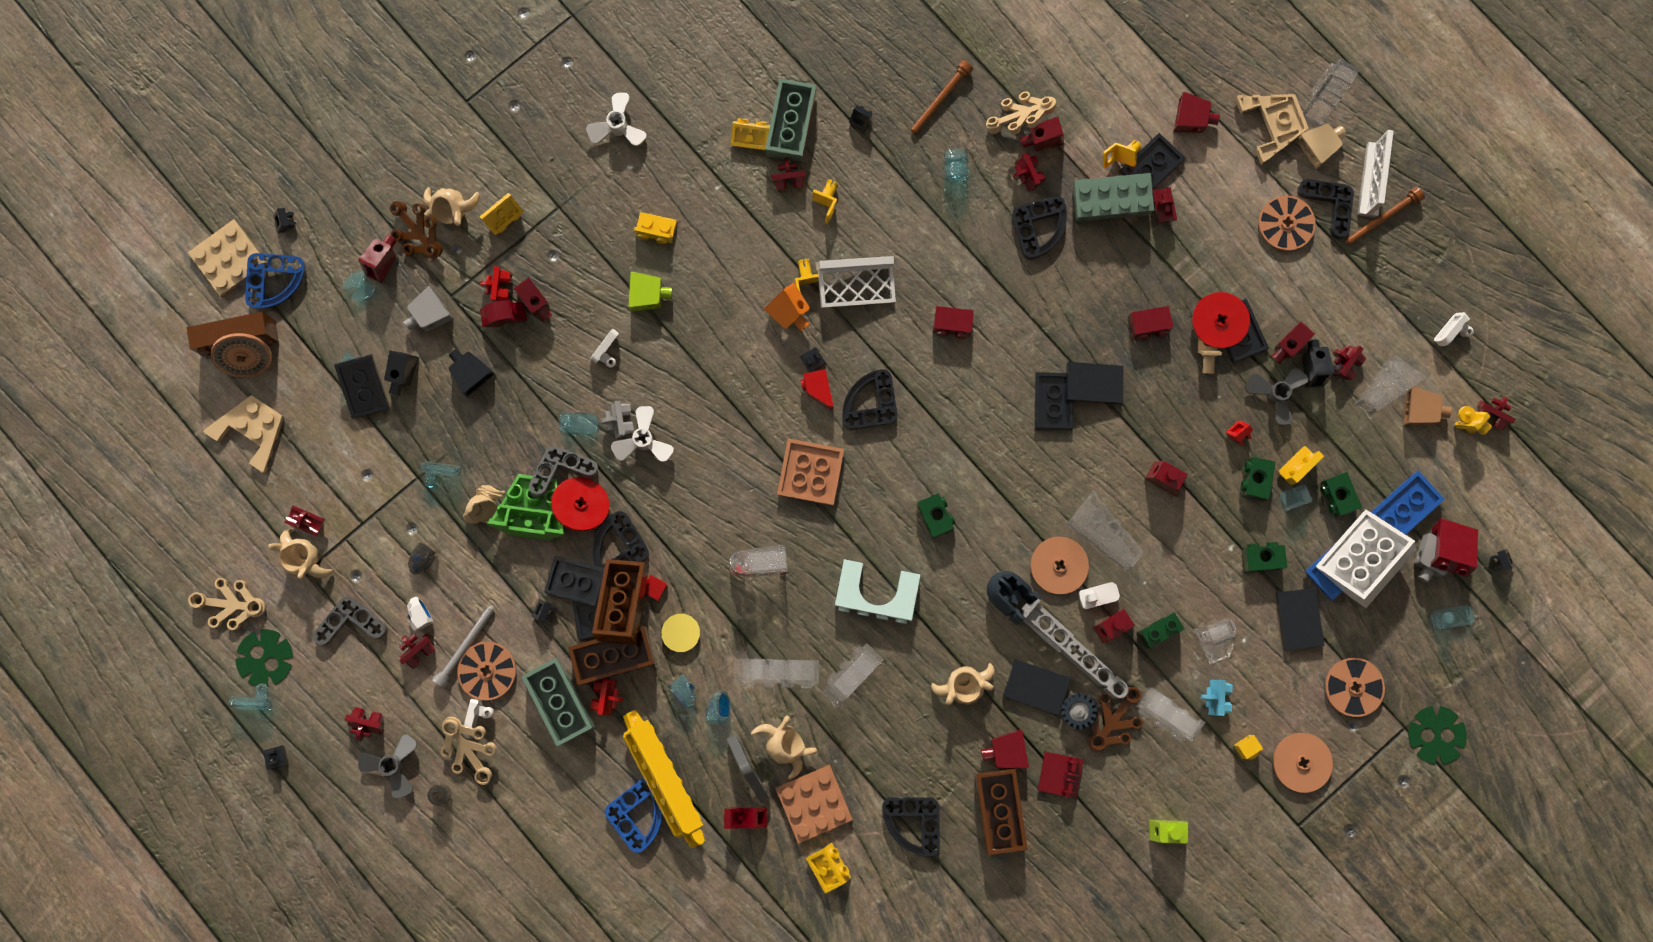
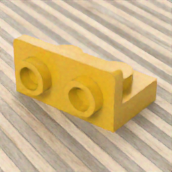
M738 118L737 121L732 123L730 145L765 150L770 128L767 122L756 121L755 124L748 123V119Z
M508 193L482 214L480 218L490 231L496 235L503 232L512 221L518 220L524 211Z
M640 212L634 232L642 240L650 238L660 244L672 243L677 220Z
M1304 446L1278 471V474L1290 485H1294L1324 455L1320 451L1312 453Z
M832 843L806 858L825 894L843 885L851 878L849 869L842 862L839 851Z

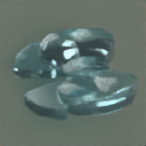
M360 270L352 272L348 279L345 278L343 281L344 290L353 287L357 288L351 296V299L356 302H362V299L371 297L375 292V287L364 281L365 274Z

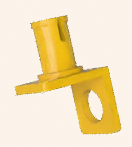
M1136 140L1132 141L1128 146L1114 143L1103 152V168L1106 169L1115 161L1135 167L1137 152L1142 148L1141 144L1138 141L1136 142ZM1112 152L1110 160L1107 161L1109 153Z
M832 180L827 181L823 192L814 190L812 195L813 201L830 208L825 220L827 225L837 204V199L833 198V195L838 188V184L834 181L831 185Z
M804 259L805 267L803 260L798 261L801 277L795 278V284L799 291L800 285L819 282L818 274L812 275L809 259Z

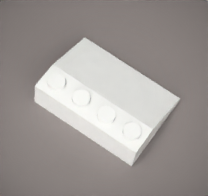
M1365 510L1317 564L1316 568L1350 598L1367 608L1416 551L1415 541Z

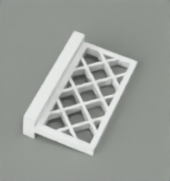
M1387 130L1376 143L1368 142L1366 145L1357 215L1377 218L1379 208L1385 202L1394 132L1392 130Z
M894 256L817 262L816 270L818 271L821 308L895 303ZM881 269H888L889 277L885 282L877 276ZM866 270L872 275L867 283L858 277L862 271ZM844 272H849L854 276L849 284H846L840 278ZM823 273H830L836 278L830 286L824 282ZM874 277L882 284L877 292L869 286ZM855 279L864 285L859 293L850 287ZM837 280L845 286L840 295L831 288ZM884 286L890 291L891 299H883L878 294ZM865 288L874 294L870 300H865L860 296ZM847 289L855 295L854 299L850 302L841 297ZM829 290L837 296L833 303H825V294Z

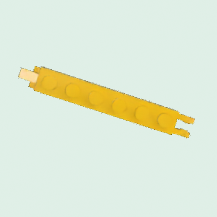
M636 710L629 712L623 716L628 729L624 733L623 739L674 837H684L686 843L691 848L702 845L705 838L700 829L703 826L701 817L696 812L691 797L686 793L682 780L677 776L672 761L668 759L663 744L658 740L654 727L648 720L643 721Z

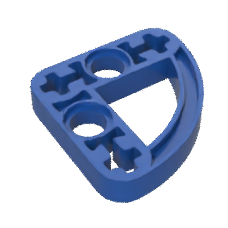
M251 254L247 260L245 292L247 305L258 309L269 308L289 299L297 291L304 278L306 269L304 260L297 256ZM256 257L261 261H266V257H269L267 261L268 268H265V264H258V267H256L252 261L256 260ZM275 258H279L282 261V266L279 269L272 267L271 263ZM285 259H288V263H295V260H298V263L301 264V267H298L297 270H295L294 267L287 266L288 270H285ZM266 272L294 274L291 283L283 292L265 300ZM257 275L261 278V284L253 286L251 278ZM250 288L261 289V292L256 291V297L260 298L256 305L250 301V298L254 297V291H250Z
M644 778L616 798L605 809L607 819L630 850L635 853L642 852L652 843L660 829L663 814L651 791L647 792L645 790L640 793L643 796L640 799L638 793L633 790L635 787L637 791L643 787L642 782L647 784ZM627 794L635 796L636 800L633 805H628L625 802ZM651 795L654 804V818L652 826L645 837L628 812ZM611 807H618V815L620 817L624 815L626 818L620 820L619 823L616 824L615 821L618 820V818L616 817V815H610V812L612 811ZM623 822L631 824L632 829L629 833L622 832L621 824ZM634 831L638 833L634 835V837L637 840L641 839L643 841L641 843V849L639 847L635 848L633 846V844L635 843L633 838H630V840L627 839V837L632 835Z

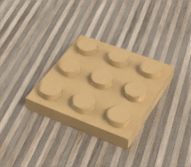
M234 219L188 252L222 298L246 281L248 257L253 253H260ZM258 257L252 261L256 267H258V264H265L267 266V262L259 260Z

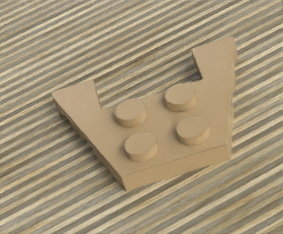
M1295 94L1271 96L1238 95L1235 98L1241 114L1256 108L1260 109L1271 136L1272 142L1255 148L1261 164H1264L1309 128Z
M251 395L207 427L203 432L217 442H220L230 427L234 428L260 446L249 464L262 473H266L268 461L272 457V449L275 440L278 438L284 416Z

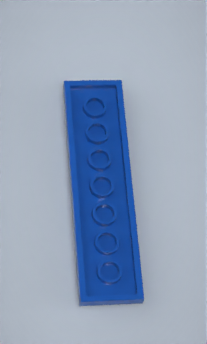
M1415 471L1370 513L1406 535L1445 499L1419 471ZM1330 548L1308 567L1304 573L1330 601H1333L1343 591L1316 568L1317 564L1331 550Z

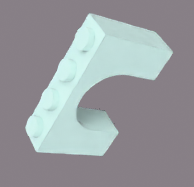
M844 559L835 606L839 607L838 611L849 613L850 609L858 611L857 614L862 616H869V613L876 614V618L888 620V617L896 618L895 622L902 624L912 621L920 574L901 571L897 593L893 600L885 605H872L862 597L859 590L863 563Z

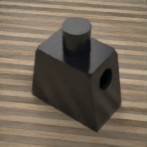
M1314 339L1307 342L1308 350L1302 358L1304 373L1309 378L1305 384L1306 388L1323 387L1335 374L1329 348L1320 347L1319 340Z
M455 349L449 354L454 363L448 369L461 392L467 397L495 375L489 367L469 351L462 355L458 349Z
M389 350L384 376L385 381L391 382L389 393L400 395L403 385L410 386L419 359L418 356Z

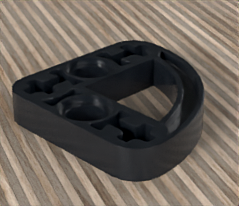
M1054 196L1018 206L1013 210V225L1022 254L1026 259L1033 260L1045 255L1060 240L1067 220V209L1064 199ZM1054 202L1060 204L1059 210L1056 207H1052L1049 209V213H1047V207L1053 206ZM1040 206L1044 212L1041 215H1036L1033 212V208ZM1019 211L1021 214H1025L1023 216L1024 224L1020 225V217H1016ZM1058 215L1055 233L1044 245L1039 247L1032 222ZM1027 228L1030 230L1031 235L1023 237L1020 231ZM1029 241H1031V242H1030L1031 248H1032V249H1035V251H1034V253H1033L1032 255H1031L1030 252H1027V250H1028V248H1029V246H1028V242H1029Z
M880 369L870 372L861 377L850 388L844 400L842 421L846 429L855 430L890 425L896 421L897 407L892 375L888 370ZM881 374L889 378L886 379V387L890 386V388L879 390V387H883L882 380H878ZM875 381L879 408L850 412L852 402L857 393L864 386ZM888 392L892 398L890 401L884 402L881 400V394ZM886 411L894 414L891 420H888L887 417H882V422H878L879 416L877 412H881L880 416L886 415ZM862 414V425H859L860 421H855L852 426L850 423H846L849 416H852L853 419H859L858 415ZM866 414H874L875 421L867 423L864 419Z
M622 511L613 513L597 531L592 548L594 566L605 568V564L602 563L601 550L604 538L612 526L617 531L627 550L611 560H620L626 557L629 561H632L628 553L631 552L632 556L635 555L637 548L645 549V551L643 552V557L639 555L634 557L636 562H643L648 558L649 550L626 513ZM616 517H625L623 519L625 526L630 524L631 527L625 528L620 532V529H623L621 524L615 523L617 521ZM628 531L635 533V539L631 542L625 540V534Z
M889 797L883 801L882 814L889 833L898 844L912 853L923 856H935L939 852L940 813L939 803L936 799L932 797ZM899 800H903L902 813H899V808H894L893 812H889V809L885 808L889 801H893L894 805H899ZM923 800L922 805H927L929 801H932L936 808H933L932 812H929L927 808H922L923 812L919 813L920 806L918 801ZM914 801L916 803L915 811H906V802ZM891 816H921L922 846L913 844L905 839L896 829ZM926 822H935V831L927 832L925 830ZM925 835H937L936 839L932 838L933 845H936L932 852L925 848V845L929 844V838L925 839Z

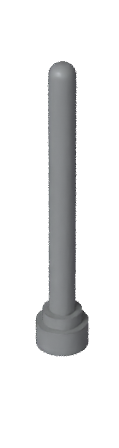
M493 606L487 607L444 670L440 671L439 674H435L432 679L433 682L442 688L448 685L450 673L493 614Z

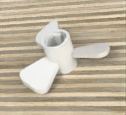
M616 93L613 95V111L607 115V122L587 125L586 132L593 144H599L611 133L616 136L624 134L634 146H639L646 140L647 136L644 131L627 124L624 116L630 100L627 93ZM618 120L619 125H616L614 121Z
M652 407L637 408L636 417L639 429L635 430L631 439L612 443L611 449L618 460H625L637 448L641 450L650 449L661 462L667 461L673 454L674 449L671 445L654 440L653 435L649 431L654 415ZM647 434L648 437L645 438L647 441L645 444L642 441H638L639 436Z

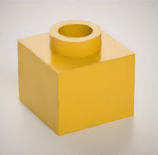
M1249 735L1233 745L1242 759L1249 758V760L1260 755L1259 751L1263 749L1255 735Z

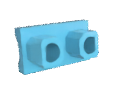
M1210 680V685L1207 687V695L1201 694V699H1206V707H1209L1208 715L1224 716V714L1232 712L1231 703L1225 702V694L1231 695L1233 685L1226 683V680Z

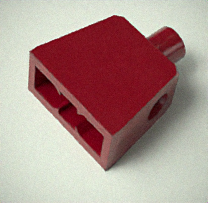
M1183 92L1179 98L1173 132L1203 133L1208 124L1218 125L1220 114L1210 112V101Z
M1059 117L1039 123L1035 128H1030L1029 135L1020 137L1022 147L1026 148L1034 145L1035 151H1041L1064 145V134Z
M387 235L383 242L374 239L358 260L364 274L380 283L383 282L396 259L393 246L397 241L392 236Z
M529 277L513 288L534 316L538 314L543 322L552 316L547 308L549 303ZM538 299L539 304L534 306L533 301Z
M1300 321L1275 345L1278 350L1271 357L1278 364L1285 358H1292L1315 333ZM1287 343L1292 345L1291 349L1287 347Z
M1158 461L1153 463L1145 480L1177 497L1188 474L1165 461Z
M1122 608L1092 628L1104 644L1131 629L1135 624L1125 609Z
M1016 730L991 739L992 748L981 749L982 760H994L995 767L1029 768L1023 730Z

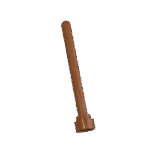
M962 60L956 70L957 73L911 128L913 134L918 133L962 77L970 75L973 67L968 62Z
M1414 187L1409 191L1404 200L1346 239V243L1348 245L1353 244L1409 204L1421 202L1425 199L1423 191L1419 187Z

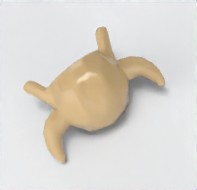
M428 187L423 196L424 203L429 207L424 213V220L427 217H434L441 223L460 226L464 212L471 211L477 205L479 193L476 192L469 200L464 201L462 194L457 190L441 188L431 196V188Z
M292 528L285 530L281 534V544L272 543L268 545L269 550L279 552V562L282 568L287 573L296 575L299 580L303 579L306 573L315 578H325L333 573L332 569H323L316 564L318 562V549L306 539L292 540L290 537L293 532Z
M991 663L981 673L972 667H961L951 673L946 685L937 686L932 683L931 688L937 696L947 697V705H951L953 700L959 704L969 705L978 701L984 694V689L988 691L993 690L994 686L988 682L993 679L995 669Z
M785 716L778 728L770 724L759 725L752 730L751 735L766 734L768 736L766 744L767 753L778 764L791 763L793 769L788 776V779L791 780L799 775L802 770L803 762L801 757L815 754L817 749L812 747L805 748L803 740L793 727L788 726L790 717Z

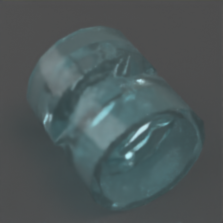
M950 149L944 152V164L947 165L945 167V180L959 182L969 178V168L966 165L968 163L967 150Z

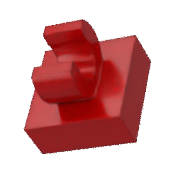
M1239 420L1225 433L1228 438L1235 440L1236 443L1243 446L1244 442L1242 440L1245 437L1251 439L1250 433L1253 429L1249 424Z

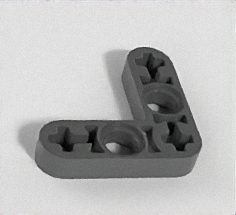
M556 446L549 447L545 451L529 484L530 494L535 498L545 496L558 468L587 479H592L598 474L597 463ZM557 453V457L551 459L550 455ZM569 459H575L577 464L571 467L566 462ZM592 466L593 470L586 472V468ZM544 468L551 470V474L548 476H543L540 472ZM540 480H541V481H542V483H541V488H542V490L539 489V490L536 492L534 487H538L539 484H540Z
M344 597L314 631L313 639L320 645L329 644L349 619L373 638L384 637L388 628L382 620L356 599ZM345 602H352L350 604L351 607L358 610L355 612L350 609L345 610ZM362 612H365L368 616L365 623H360L358 620V616ZM335 615L340 617V624L338 626L331 624V619ZM370 623L375 626L381 625V633H374L375 629L368 625ZM328 628L334 630L333 632L328 631L325 634V636L327 637L326 640H320V633H325L328 630Z
M734 734L728 737V743L739 768L760 803L762 804L769 800L770 797L752 768L738 736Z

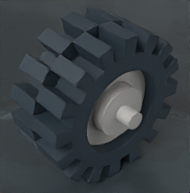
M1079 693L1065 699L1061 714L1068 726L1074 729H1086L1094 725V722L1098 719L1097 715H1099L1098 705H1096L1094 699L1089 695Z

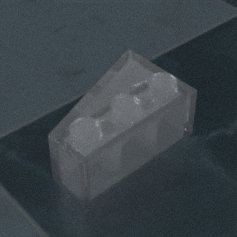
M1152 687L1147 688L1135 706L1139 709L1138 713L1146 719L1150 717L1155 720L1154 725L1163 731L1165 728L1171 732L1170 736L1178 742H1181V740L1192 742L1205 724L1204 721L1201 719L1197 720L1189 714V711L1180 708L1171 699Z

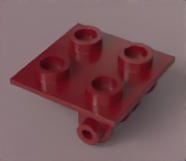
M1045 751L1038 791L1077 798L1083 759Z

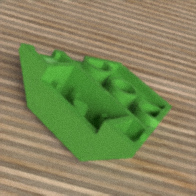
M518 474L507 491L506 497L496 508L497 511L494 516L487 522V525L511 536L540 540H551L564 536L563 525L557 521L551 509V499L557 488V480L553 479L545 496L535 498L530 494L529 484L533 476ZM540 480L539 486H538V487H534L536 492H537L539 489L542 490V488H541V483H542V481H541V480Z

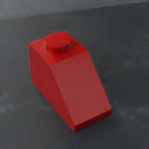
M826 369L803 374L804 379L800 380L802 390L807 391V396L829 410H833L834 405Z

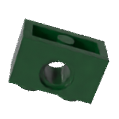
M1252 457L1245 462V480H1242L1240 486L1242 497L1260 501L1269 499L1276 465L1275 461ZM1254 474L1260 477V483H1256L1253 480Z
M1348 472L1320 482L1321 492L1329 502L1328 509L1332 515L1334 514L1335 518L1362 508ZM1337 491L1342 493V500H1339L1336 497Z
M939 493L917 502L918 509L932 539L954 530L953 525L956 523L952 514L948 515L946 507L948 505L944 496L940 497ZM940 511L942 519H933L932 512Z
M1278 542L1266 543L1267 546L1259 547V543L1247 544V548L1242 549L1244 572L1283 570L1288 568L1285 545H1279ZM1262 552H1265L1268 555V560L1266 562H1264L1260 557Z
M1173 612L1142 628L1137 633L1145 648L1148 649L1185 629L1176 613Z

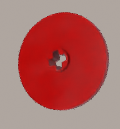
M1215 292L1205 296L1195 306L1192 314V326L1195 334L1203 343L1213 348L1222 349L1236 345L1245 337L1250 325V315L1246 305L1235 295L1226 292ZM1218 316L1225 318L1223 324L1221 322L1217 323Z
M581 477L570 478L563 481L555 489L551 499V509L554 517L564 527L574 531H589L600 526L606 519L609 511V499L605 490L593 480ZM579 501L582 502V507H578Z

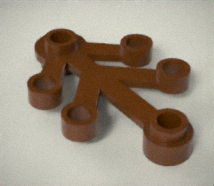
M392 202L390 212L394 216H399L412 232L393 230L391 236L396 241L403 239L420 240L424 245L404 244L402 248L404 254L425 253L430 259L440 257L443 248L436 241V218L427 217L424 220L426 208L422 203H416L412 207V211L416 215L415 223L407 214L405 202ZM425 227L429 229L428 237L425 235Z
M1128 688L1125 699L1113 715L1110 707L1111 696L1107 693L1099 695L1098 700L1102 704L1105 726L1100 731L1098 719L1091 726L1092 734L1088 738V746L1091 750L1101 752L1106 749L1107 745L1129 744L1131 742L1130 734L1125 732L1119 736H1107L1112 730L1131 727L1139 729L1142 727L1143 721L1139 717L1119 721L1131 703H1136L1141 699V692L1138 688ZM1131 691L1135 693L1134 699L1129 697ZM1103 695L1108 697V701L1105 703L1101 699ZM1135 719H1138L1140 722L1137 727L1133 725ZM1123 735L1128 736L1127 742L1122 741L1121 738ZM1096 738H1099L1101 741L1099 746L1094 744Z

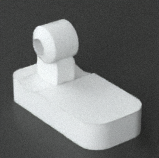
M1464 312L1454 314L1434 338V341L1439 346H1446L1451 343L1459 332L1462 337H1471L1474 333L1473 328L1468 327L1466 323L1470 318Z
M611 329L591 356L590 360L596 364L598 361H601L609 368L615 366L616 360L605 352L619 334L616 330Z
M1113 582L1081 590L1078 593L1081 606L1085 610L1115 602L1120 597L1117 585Z
M471 699L464 726L476 728L478 716L491 718L494 716V709L481 706V700ZM462 734L466 739L473 738L471 735Z

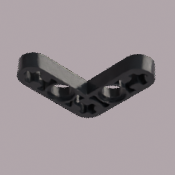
M1311 179L1303 180L1297 188L1299 196L1306 199L1333 202L1330 234L1335 239H1343L1350 231L1354 197L1352 187L1345 184ZM1305 185H1308V189H1313V190H1310V191L1307 193V192H1306V189H1304L1303 187H1304ZM1322 187H1327L1330 190L1329 196H1324L1321 193ZM1344 190L1347 196L1343 198V194L1338 193H1341ZM1338 208H1344L1347 212L1346 216L1338 215ZM1340 221H1344L1341 224V230L1344 231L1341 234H1339V230L1336 229L1340 226Z

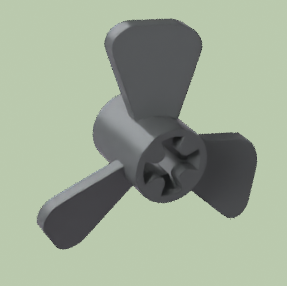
M1295 368L1290 371L1284 381L1272 385L1259 374H1253L1250 376L1245 389L1249 394L1267 395L1268 400L1276 404L1275 422L1278 425H1289L1293 422V417L1285 400L1291 396L1293 389L1306 384L1309 378L1300 369ZM1277 388L1281 389L1279 394L1283 395V397L1275 394Z
M409 734L403 735L394 755L385 756L382 759L368 753H361L358 758V768L361 772L379 770L383 775L390 776L392 796L396 799L407 796L413 792L414 788L402 773L404 769L403 759L417 748V741ZM391 759L394 760L393 762L396 765L395 770L394 768L388 769L387 765H391Z

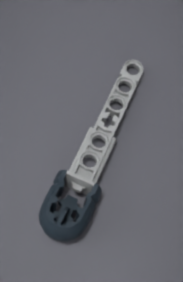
M1002 571L997 572L990 578L987 584V596L990 602L1005 616H1010V620L1015 625L1024 621L1058 653L1061 652L1098 686L1104 687L1103 690L1112 698L1121 699L1127 695L1128 687L1126 683L1118 676H1114L1113 672L1038 604L1042 596L1037 591H1032V587L1014 572ZM1019 593L1022 594L1024 599L1031 602L1030 605L1026 603L1023 606V608L1021 609L1023 611V614H1021L1017 608H1014L1010 604L1013 603L1017 605V603L1022 599ZM1042 619L1047 620L1049 623L1047 630L1040 627ZM1056 632H1060L1063 635L1064 640L1062 643L1055 640ZM1073 647L1077 648L1075 654H1071V648ZM1086 658L1091 659L1093 662L1091 669L1086 668L1084 665ZM1101 671L1105 672L1108 676L1106 682H1102L1099 679ZM1116 684L1120 685L1123 689L1121 695H1117L1114 692Z

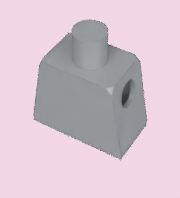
M428 286L407 306L412 316L403 322L410 331L419 325L425 332H428L453 320V317L434 290Z
M1431 533L1423 535L1414 560V564L1422 569L1418 579L1429 583L1432 576L1443 577L1448 572L1431 566V561L1436 556L1437 539Z

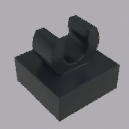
M856 105L849 123L865 131L873 115L872 111H867L863 109V106Z
M277 208L273 215L277 233H285L287 228L295 227L296 222L288 220V218H293L294 212L286 213L285 208Z
M816 347L800 356L809 373L816 371L826 364Z
M1507 548L1498 551V555L1490 557V560L1498 559L1500 562L1499 566L1494 567V570H1499L1503 567L1505 571L1514 567Z
M539 599L532 617L542 622H545V620L552 622L553 619L548 617L549 611L557 612V609L552 607L551 603Z
M284 745L263 751L267 770L289 764Z

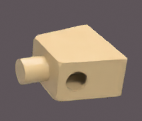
M1324 124L1301 134L1296 142L1315 169H1318L1341 148L1343 143L1340 139L1346 136V131L1342 126L1333 130L1330 124Z

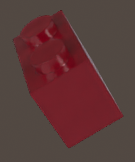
M936 306L933 333H937L936 335L948 336V334H951L961 339H965L967 336L970 337L974 310Z
M1169 306L1131 312L1128 316L1133 339L1145 340L1150 338V335L1156 334L1158 337L1166 336L1174 328Z

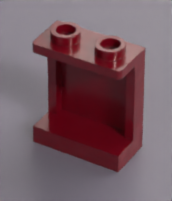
M1441 518L1432 528V534L1436 535L1437 539L1436 556L1431 561V566L1459 576L1469 577L1477 568L1478 529Z

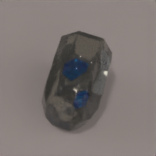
M419 542L409 557L408 567L410 572L416 575L428 569L438 553L423 542Z

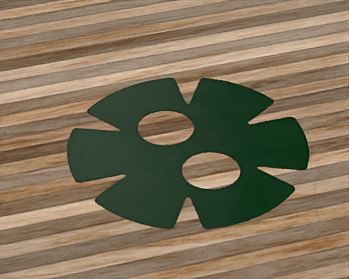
M261 629L260 641L256 634L252 632L239 644L237 652L247 657L236 658V667L241 677H245L252 672L248 681L249 684L267 687L268 675L273 683L277 684L290 671L292 665L282 661V659L293 657L292 648L287 639L276 645L280 636L279 632ZM255 645H260L264 649V654L259 659L253 658L250 654L251 648ZM270 657L278 661V667L274 671H268L265 668V661Z
M1433 706L1420 710L1415 717L1422 725L1410 722L1408 730L1411 747L1423 745L1417 752V755L1422 760L1432 764L1436 763L1438 753L1442 764H1447L1457 759L1460 753L1453 745L1465 748L1467 741L1464 723L1452 725L1458 718V715L1454 711L1442 706L1439 707L1437 717ZM1430 728L1434 731L1435 737L1431 742H1425L1421 738L1423 729ZM1449 728L1454 732V739L1451 742L1442 740L1440 734L1443 729Z

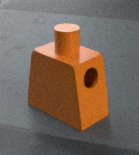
M794 283L783 289L764 308L785 329L795 324L800 331H803L809 325L803 317L809 310V306Z

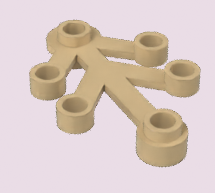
M1022 92L1019 95V99L1022 104L1029 103L1034 105L1031 107L1014 104L1012 99L1006 98L1001 102L1003 110L1015 111V113L999 119L997 117H990L986 123L988 132L996 134L1002 130L1003 124L1014 120L1017 121L1008 125L1009 132L1012 135L1018 134L1025 122H1027L1029 128H1035L1044 114H1050L1055 111L1057 102L1053 97H1044L1042 99L1031 97L1029 92Z
M225 578L216 579L215 587L221 590L227 600L206 598L203 593L198 592L192 593L189 596L188 602L193 608H202L205 605L225 608L216 616L209 618L208 625L212 628L220 627L222 621L236 610H245L238 617L227 622L228 629L238 630L242 622L250 616H261L266 609L264 601L260 598H254L247 589V583L242 580H237L234 583V589L241 593L246 602L238 601L228 587L229 583ZM223 580L224 586L220 587L219 582ZM242 583L243 588L239 590L238 584ZM199 597L202 599L200 604L197 603ZM256 604L259 606L257 611L254 610V605ZM214 619H217L218 622L214 626L212 622ZM233 621H236L237 624L235 628L231 626Z
M456 717L446 718L442 723V731L446 737L444 746L441 749V755L448 758L454 753L452 743L455 738L458 747L455 762L451 767L452 771L459 774L464 770L465 764L463 760L464 755H466L477 771L474 776L475 781L480 785L487 784L492 778V772L489 768L482 765L473 750L482 752L487 756H492L497 750L496 745L492 742L485 745L467 740L462 735H471L476 740H481L486 734L484 727L472 728L462 725ZM476 731H480L482 735H478ZM487 747H491L493 751H488Z

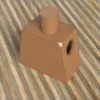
M1412 387L1406 390L1402 426L1436 425L1440 423L1441 417L1450 418L1452 408L1442 406L1443 397L1441 395Z

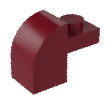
M502 300L489 303L479 309L483 327H501L505 323H523L527 320L524 302Z
M767 807L724 808V829L767 828Z

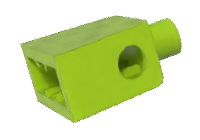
M631 272L628 307L630 311L661 308L662 299H672L673 288L662 287V280L659 277Z
M1149 820V840L1159 843L1188 844V822Z

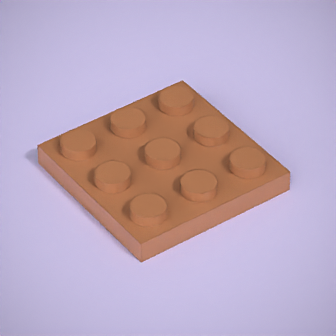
M788 439L777 495L834 506L844 449Z
M830 765L776 787L798 843L853 820Z

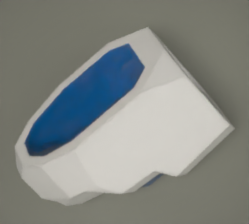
M419 597L410 599L407 605L409 611L407 617L414 632H418L431 625L433 619Z

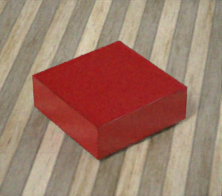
M650 575L647 580L645 594L659 601L668 584Z

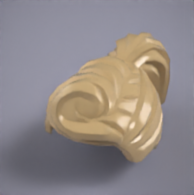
M489 485L478 487L476 496L466 506L463 515L465 521L469 524L487 523L497 511V504L493 500L502 498L505 491H499Z

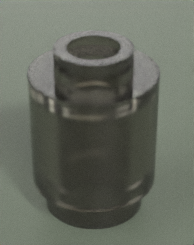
M439 784L429 789L427 797L431 804L441 805L450 800L452 792L447 785Z

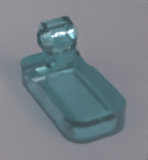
M561 413L559 430L563 433L595 434L598 431L599 420L594 414Z
M433 462L421 463L420 472H426L424 485L428 488L435 486L437 482L436 474L448 476L461 475V466Z
M1469 605L1431 612L1433 626L1436 630L1469 625L1474 622L1473 611Z
M265 684L257 685L255 699L230 697L229 706L236 709L271 710L272 702L267 699L269 688Z

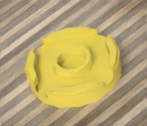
M675 614L664 622L662 639L670 650L687 652L698 643L700 627L693 617L686 614Z

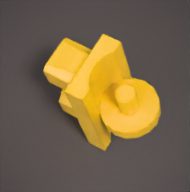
M1464 406L1459 410L1458 418L1460 421L1454 424L1457 429H1465L1470 434L1478 431L1480 434L1485 435L1492 428L1487 421L1490 415L1487 412H1475L1470 406Z

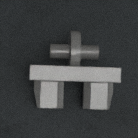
M614 401V404L611 405V411H605L606 418L601 419V424H607L608 430H614L615 439L632 433L634 427L632 422H623L622 417L631 414L630 404H620V401Z

